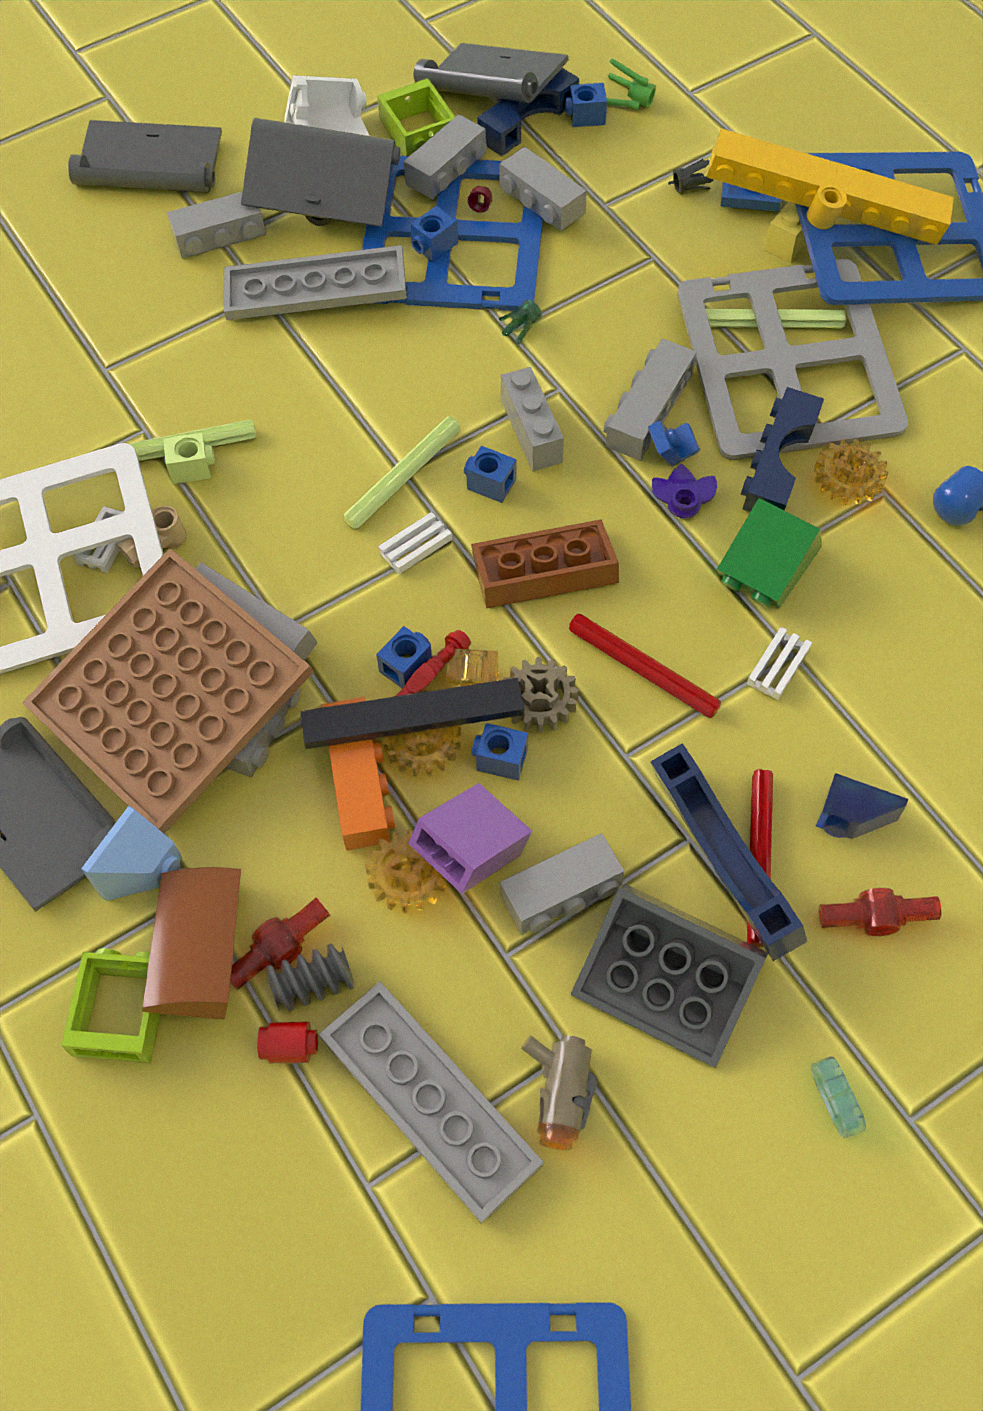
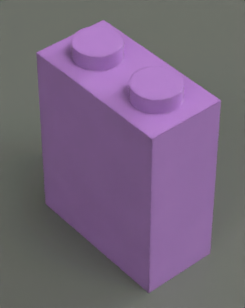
M478 783L420 817L408 844L463 894L519 857L532 830Z

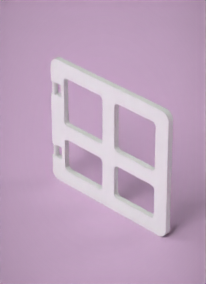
M120 443L0 479V505L13 501L19 502L27 536L23 544L0 550V577L28 568H34L47 622V631L45 633L0 647V674L70 653L105 616L74 623L60 567V561L64 557L127 538H133L142 574L144 575L163 556L138 455L130 444ZM106 473H117L125 504V510L122 514L63 532L52 533L44 499L46 492Z

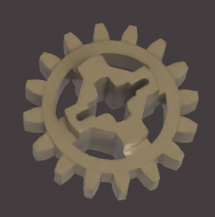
M540 657L536 658L535 665H530L525 659L522 660L521 670L512 666L510 668V677H504L503 680L518 678L524 705V715L511 717V722L516 724L522 720L525 731H528L532 725H536L538 733L543 732L544 725H549L553 731L557 730V720L568 723L569 712L575 713L577 705L575 700H578L579 691L578 688H575V676L566 677L567 667L565 665L556 669L554 659H551L547 665L542 664ZM559 688L563 693L562 700H559V694L557 693Z

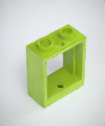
M428 78L377 95L379 119L393 140H395L397 146L400 147L404 156H411L455 118ZM428 111L436 122L407 133L399 120Z
M100 948L97 950V953L83 952L61 1044L72 1057L151 1063L160 1019L159 1013H143L139 1036L88 1032L100 975L147 978L150 952H136L135 956L121 955L120 952L107 948Z

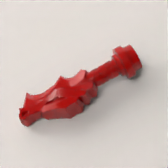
M461 630L450 632L445 637V648H442L437 655H433L426 663L424 662L395 696L415 694L424 690L453 656H464L468 652L471 645L469 637Z

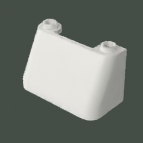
M293 76L285 112V122L369 136L360 117L362 109L366 106V94L362 91L357 79Z

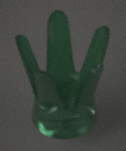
M525 300L518 309L499 318V321L510 317L513 319L503 329L502 335L508 336L524 324L516 340V343L520 344L531 326L542 317L538 304L531 300Z

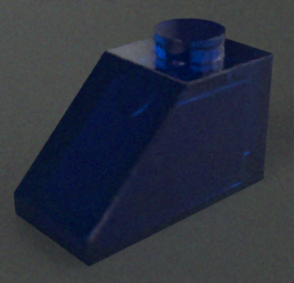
M835 773L828 788L816 827L824 829L827 834L834 837L854 839L898 821L907 806L908 798Z

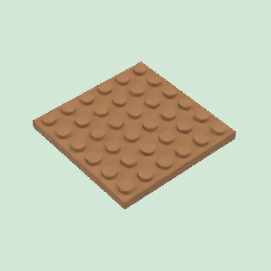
M169 548L22 703L128 806L139 812L165 834L308 679L314 670L301 657Z

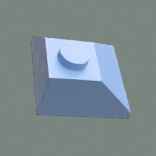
M128 806L81 870L100 897L108 901L160 888L161 874L178 870L182 856L176 844L139 812Z

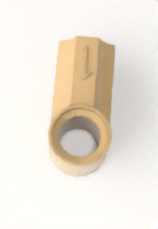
M167 505L154 508L152 512L162 550L164 548L180 546L186 538V531L176 510ZM127 538L117 545L119 550L134 568H139L140 562L134 539Z

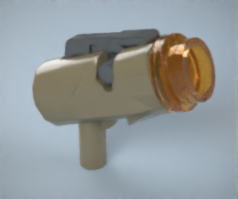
M530 1035L521 1047L523 1051L542 1064V1074L546 1078L545 1088L540 1089V1117L537 1133L540 1134L539 1143L548 1148L572 1150L573 1141L578 1140L579 1132L584 1129L590 1111L597 1078L589 1071L592 1050L585 1046L586 1041L579 1037L562 1036L561 1041L553 1042L551 1051Z

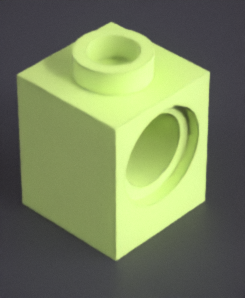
M203 433L163 439L165 461L172 484L211 478L210 465L215 464V457L212 445L206 446Z

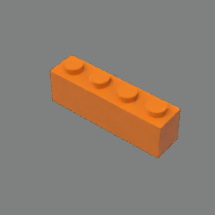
M362 697L322 704V707L363 702L366 699ZM373 739L330 745L329 753L342 837L346 850L390 843L388 829L395 828L392 806L384 807L382 797L390 794L386 773H378L377 763L384 762L380 741L373 742Z

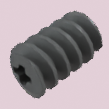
M331 943L327 945V957L325 958L317 949L312 950L311 963H308L299 954L297 955V966L294 969L286 959L282 960L280 974L271 965H268L266 969L278 1010L280 1009V1003H283L288 1011H293L295 1009L296 997L304 1006L309 1005L310 992H313L320 1001L324 1000L326 986L335 995H338L340 993V981H344L350 990L355 988V982L343 946L342 952H338Z

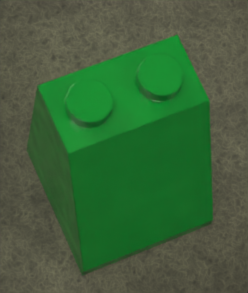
M758 498L717 568L719 576L723 578L721 583L736 592H739L742 588L752 593L751 599L766 608H769L771 604L780 608L822 547L821 531L812 524Z

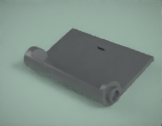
M461 43L439 66L434 60H418L414 67L413 77L414 82L428 78L437 91L529 103L569 61V57L565 54Z
M254 118L251 126L241 205L382 227L389 175L393 165H399L400 147H396V142L392 139Z
M90 120L81 155L72 154L69 158V178L74 185L208 193L210 188L215 185L214 169L222 129L221 127Z
M17 717L6 720L0 726V832L3 834V836L0 835V869L36 912L86 878L81 868L116 821L28 719Z

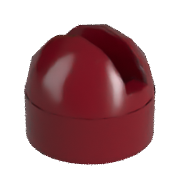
M476 186L468 196L469 207L478 213L486 212L492 203V192L488 187ZM481 195L484 196V203L480 202Z

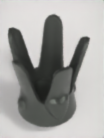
M702 158L686 168L673 170V181L668 182V184H674L678 193L687 189H710L708 186L697 185L711 183L714 179L707 178L703 173H695L707 167L709 160L703 161L704 159Z

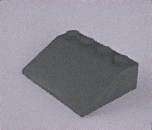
M625 884L618 888L570 995L716 1068L768 953Z

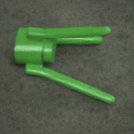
M611 59L610 63L634 81L631 82L613 73H609L608 78L630 88L628 97L632 98V100L607 98V105L630 107L635 110H639L640 106L648 108L653 101L656 85L648 83L649 79L638 75L617 60Z

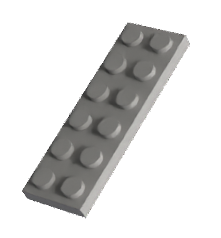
M402 245L224 267V314L226 320L407 299Z
M381 982L376 984L319 1034L324 1044L481 1225L543 1166L544 1162Z

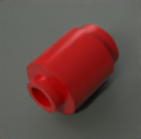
M309 1021L270 1022L269 1026L259 1028L257 1037L258 1057L260 1060H268L270 1064L309 1063L311 1055L318 1053V1031L311 1030Z

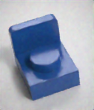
M659 420L648 426L659 455L671 466L700 451L692 428L688 423H684L675 429H668Z

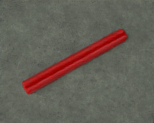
M576 614L571 620L569 630L706 717H714L720 709L721 701L586 616Z
M757 769L752 776L750 852L771 879L773 773L770 770ZM747 921V943L756 947H764Z

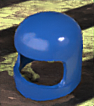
M963 466L935 490L933 494L934 510L943 521L954 526L966 525L976 517L978 510L983 511L982 471L972 466Z

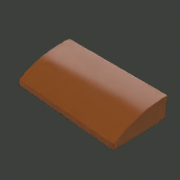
M601 519L471 544L486 608L619 583V562Z
M198 867L173 870L161 874L142 1012L225 1019L229 1000L241 869Z

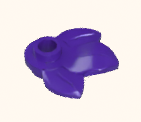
M683 464L677 466L668 479H652V492L654 496L668 504L669 511L679 518H691L697 515L701 505L711 501L717 490L715 476H706L696 480Z

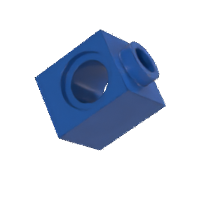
M604 83L570 85V97L565 98L566 116L571 115L572 127L606 125L607 98Z
M435 206L410 224L412 247L417 253L423 254L432 262L458 244L457 220L438 206Z
M481 446L474 457L470 456L464 467V474L467 476V489L502 503L516 481L517 459Z
M403 626L376 654L379 672L403 688L412 674L432 657L429 640L420 632L414 633ZM405 654H411V655H413L412 657H409V658H402V657H401V656H403V655H405Z
M486 723L482 736H475L471 756L476 757L477 771L519 781L528 751V733ZM495 748L506 750L503 754H494L491 751Z

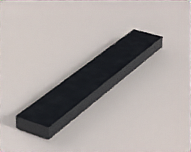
M518 678L300 712L305 748L311 749L523 716L524 705Z

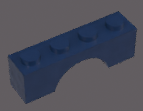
M562 67L531 102L526 103L502 99L496 105L477 117V124L486 129L487 147L502 157L521 143V121L524 118L536 113L561 115L565 112V98L570 97V85H579L580 78Z
M790 387L786 388L783 399L776 397L770 416L775 418L773 425L766 423L760 442L765 443L764 450H756L750 467L756 470L754 477H746L740 495L746 497L743 510L751 512L758 498L785 510L796 477L783 466L779 452L789 445L809 442L824 398Z

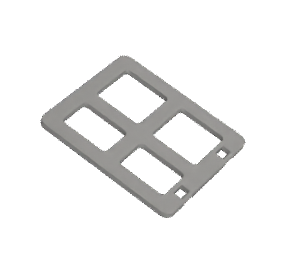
M848 259L835 260L840 278L843 281L862 282L858 268L853 261ZM796 265L736 273L719 278L692 279L683 281L679 285L677 295L691 348L697 351L695 362L721 455L727 459L735 460L754 457L757 449L763 451L765 443L760 442L763 432L743 434L738 429L725 379L769 373L773 377L778 397L783 399L787 387L802 391L796 373L797 368L853 360L863 362L880 415L815 424L808 443L789 445L779 453L900 436L908 426V418L870 304L845 305L855 337L795 346L788 344L773 294L818 288L816 278H806L807 273H814L812 265ZM729 285L730 290L714 292L713 286ZM748 298L752 305L764 349L720 355L715 346L704 304L722 300Z

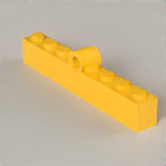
M721 128L712 150L707 178L809 207L806 214L807 219L814 227L819 229L833 227L840 216L937 245L950 226L954 197L723 128Z

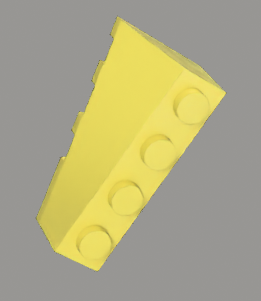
M784 201L780 212L770 223L765 251L791 262L806 245L795 203Z

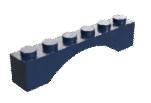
M682 743L650 761L660 785L772 961L808 942L803 924L781 891L771 881L740 837L684 744Z

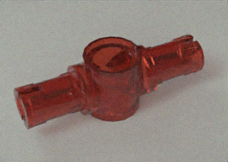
M890 888L865 890L859 894V898H854L853 902L820 904L818 908L821 928L856 926L857 929H864L865 934L868 936L891 935L898 932L900 926H905L906 922L940 920L942 916L941 903L938 896L904 899L902 895H894V891Z
M317 897L290 919L287 917L282 920L278 917L271 918L255 930L251 937L253 943L249 946L251 950L232 964L230 983L237 991L263 969H267L268 965H271L275 970H280L282 968V960L286 959L291 964L297 958V955L301 954L303 950L301 944L305 941L303 937L330 917L329 912Z

